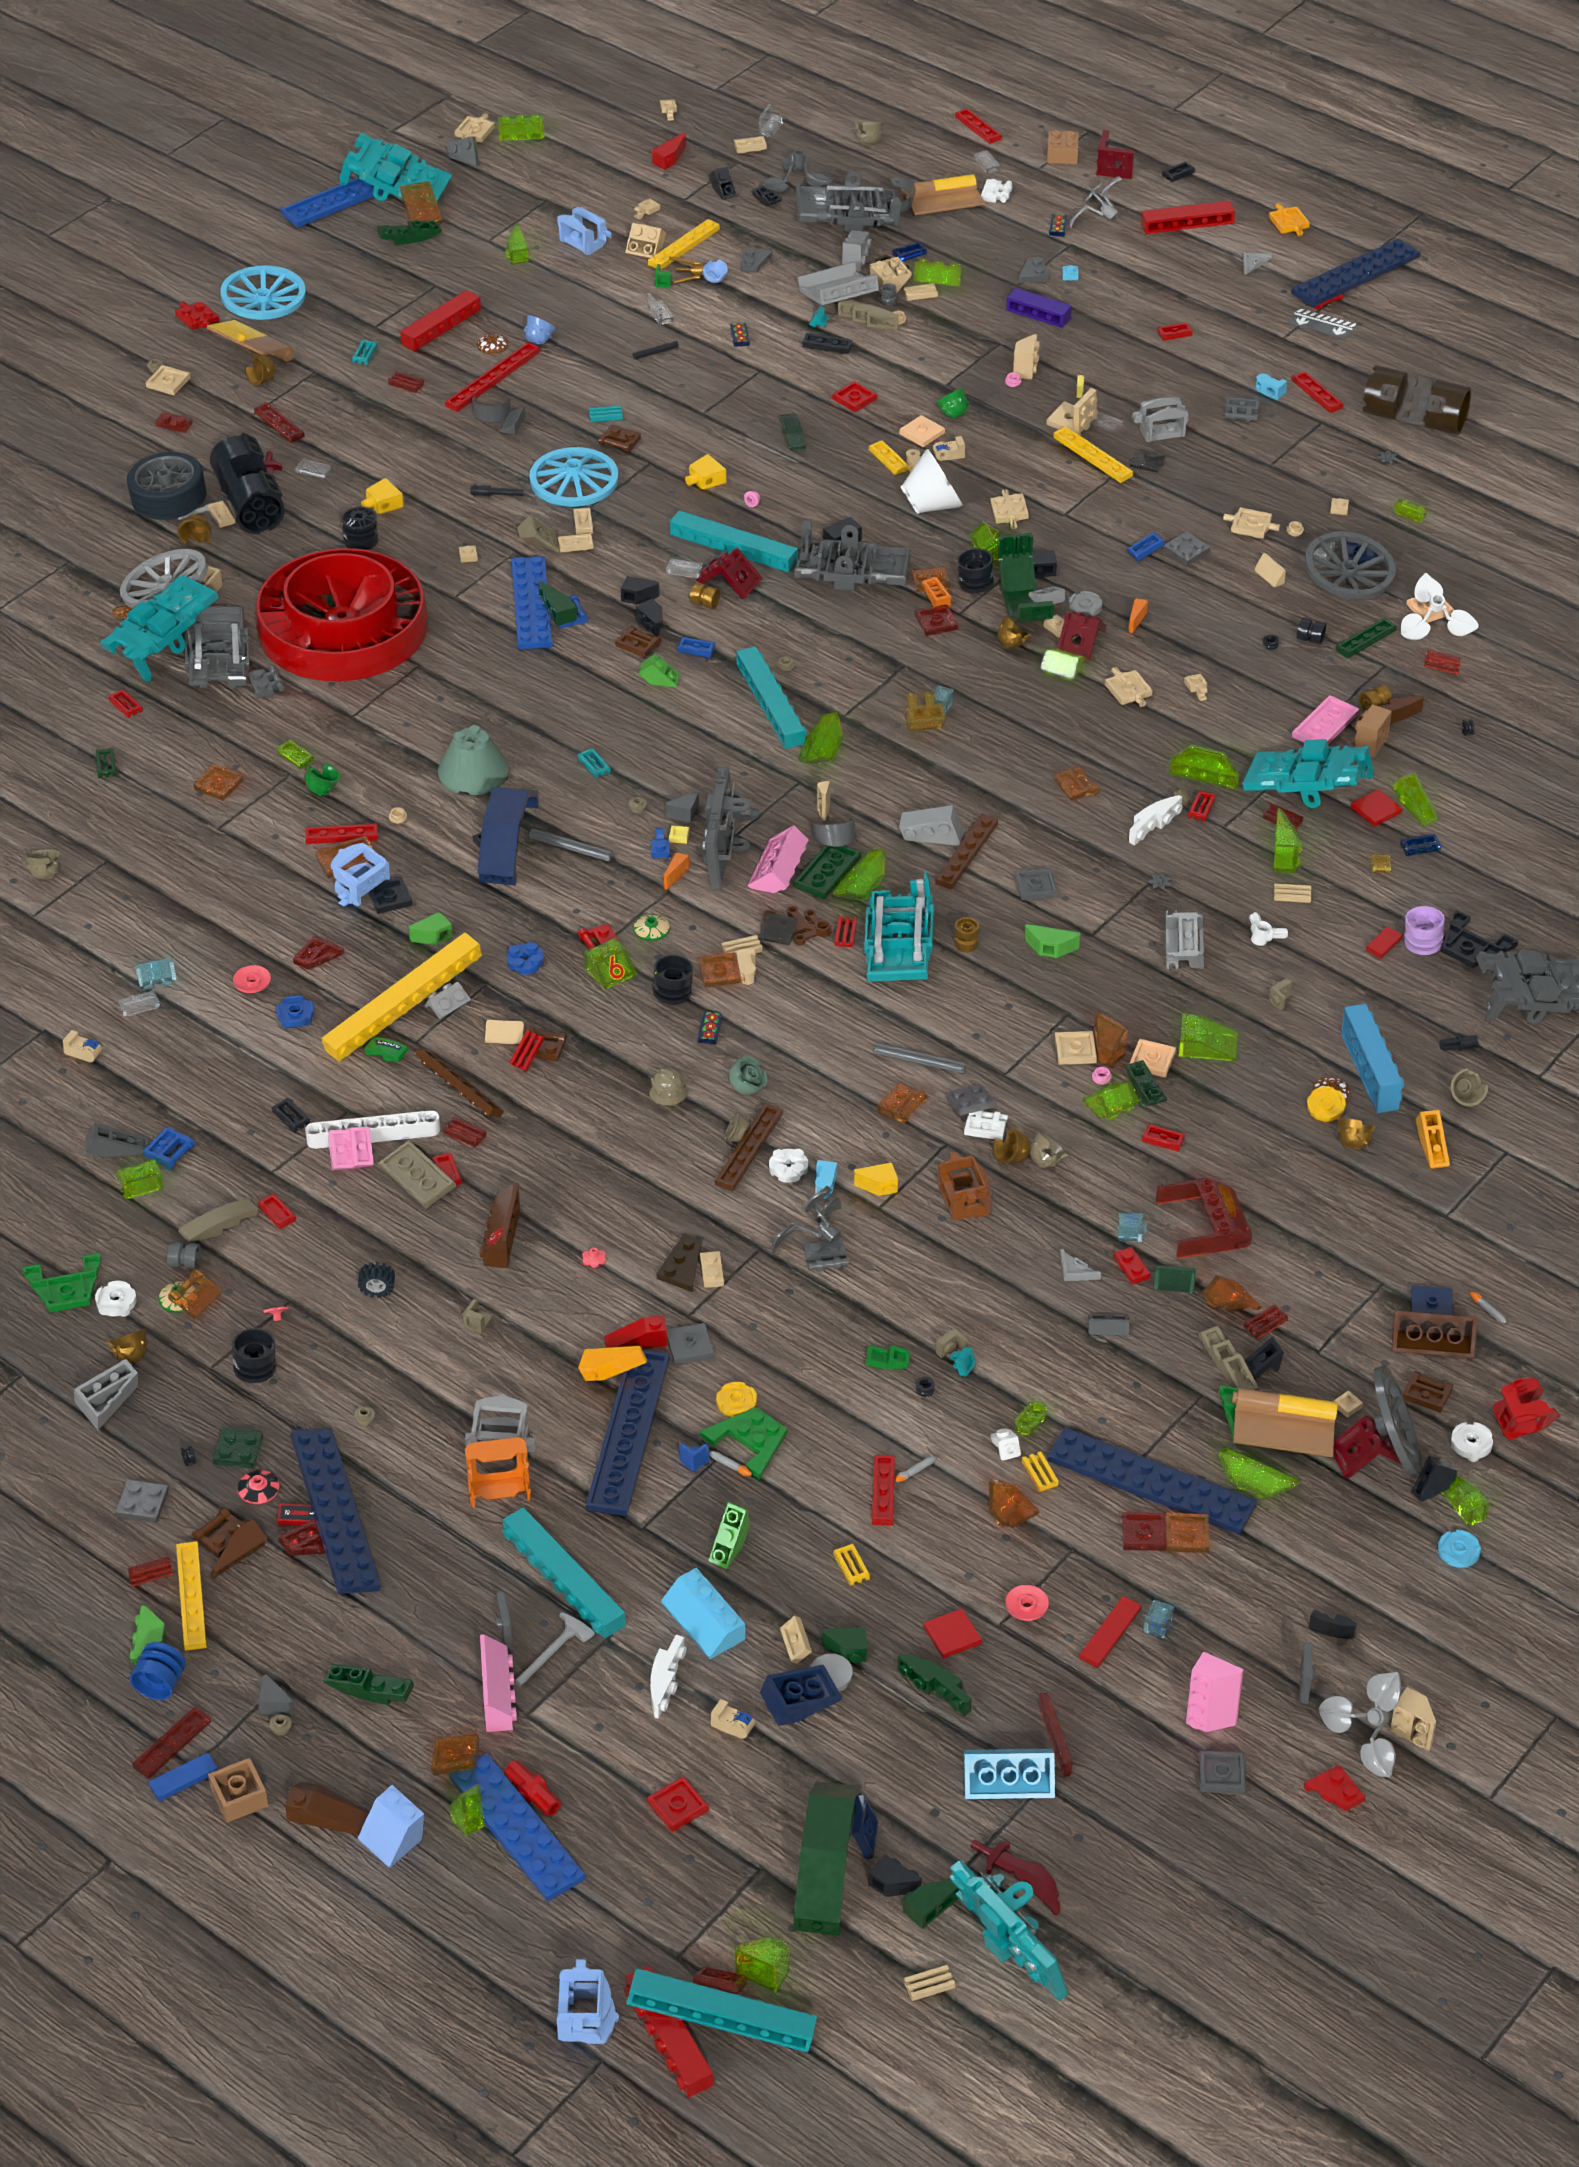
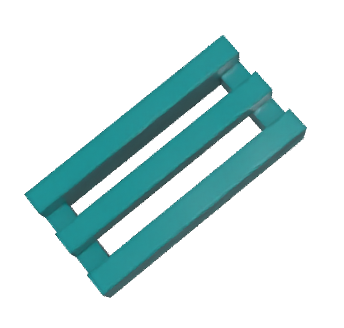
M362 340L352 357V363L358 361V364L364 362L365 365H368L378 347L377 342Z
M621 405L589 408L590 422L623 420Z
M593 748L577 754L578 760L595 779L598 778L599 774L603 776L604 772H607V774L611 772L608 764Z

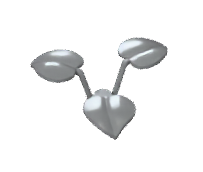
M1117 176L1103 189L1100 196H1104L1105 203L1097 195L1103 182L1101 181L1097 184L1094 190L1088 194L1085 201L1087 202L1094 195L1102 204L1101 211L1085 205L1072 217L1069 227L1072 229L1074 220L1079 214L1088 209L1101 216L1104 215L1110 220L1118 211L1112 206L1113 204L1109 201L1106 194L1108 189L1114 183L1122 180V178Z
M1399 1672L1378 1674L1368 1681L1367 1695L1371 1701L1375 1702V1708L1370 1709L1369 1712L1353 1714V1704L1344 1696L1330 1697L1324 1700L1319 1707V1714L1325 1725L1336 1733L1347 1731L1352 1725L1351 1718L1367 1717L1372 1725L1377 1726L1370 1738V1743L1364 1744L1361 1747L1360 1755L1364 1766L1372 1773L1381 1777L1392 1776L1396 1756L1391 1742L1384 1738L1376 1740L1375 1738L1379 1731L1384 1728L1383 1724L1390 1720V1711L1399 1702L1401 1694Z

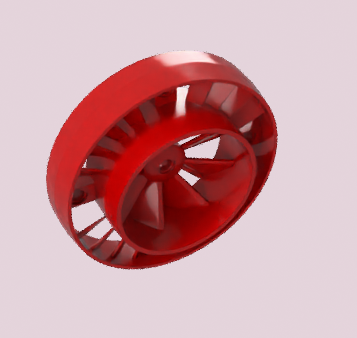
M350 548L330 549L296 558L270 575L258 594L256 629L258 641L264 653L271 661L284 670L314 680L351 681L384 673L410 658L425 639L428 629V613L419 579L400 561L385 554L369 550ZM395 585L404 588L406 591L396 594ZM284 593V598H278ZM410 593L417 600L397 604V595ZM331 594L336 607L331 608L322 596ZM309 603L326 613L325 619L311 617L298 609ZM420 604V607L414 619L409 620L399 618L398 605Z

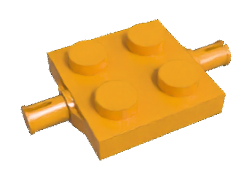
M1277 203L1275 205L1277 211L1269 212V219L1281 234L1294 231L1298 236H1301L1303 234L1302 230L1310 226V222L1297 206L1285 208L1281 203Z

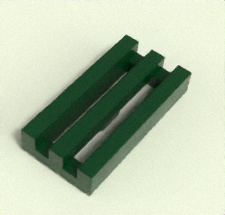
M114 749L96 751L98 778H102V775H105L107 778L110 774L116 777ZM102 754L104 756L105 770H101L100 755ZM107 754L111 756L112 769H108Z

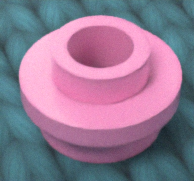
M1009 373L1005 378V383L1010 387L1020 385V375L1018 373Z
M748 491L744 495V501L749 507H755L760 501V496L756 491Z
M1098 1067L1093 1072L1092 1079L1095 1083L1104 1085L1111 1081V1073L1105 1067Z

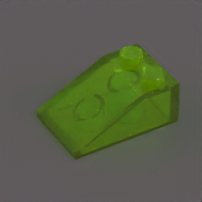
M1278 809L1274 842V872L1296 873V866H1300V855L1298 853L1302 851V842H1299V834L1282 809Z
M1182 1015L1179 1056L1236 1061L1237 1031L1202 1015Z

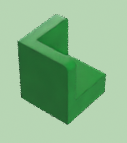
M657 264L655 287L671 288L673 280L671 271H661L660 264Z

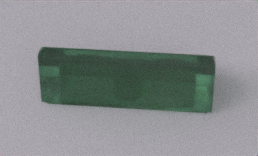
M1156 1265L1154 1289L1193 1293L1196 1269Z

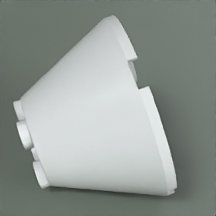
M927 449L904 484L900 486L917 514L962 507L963 505L953 487L946 479L945 474L929 449Z

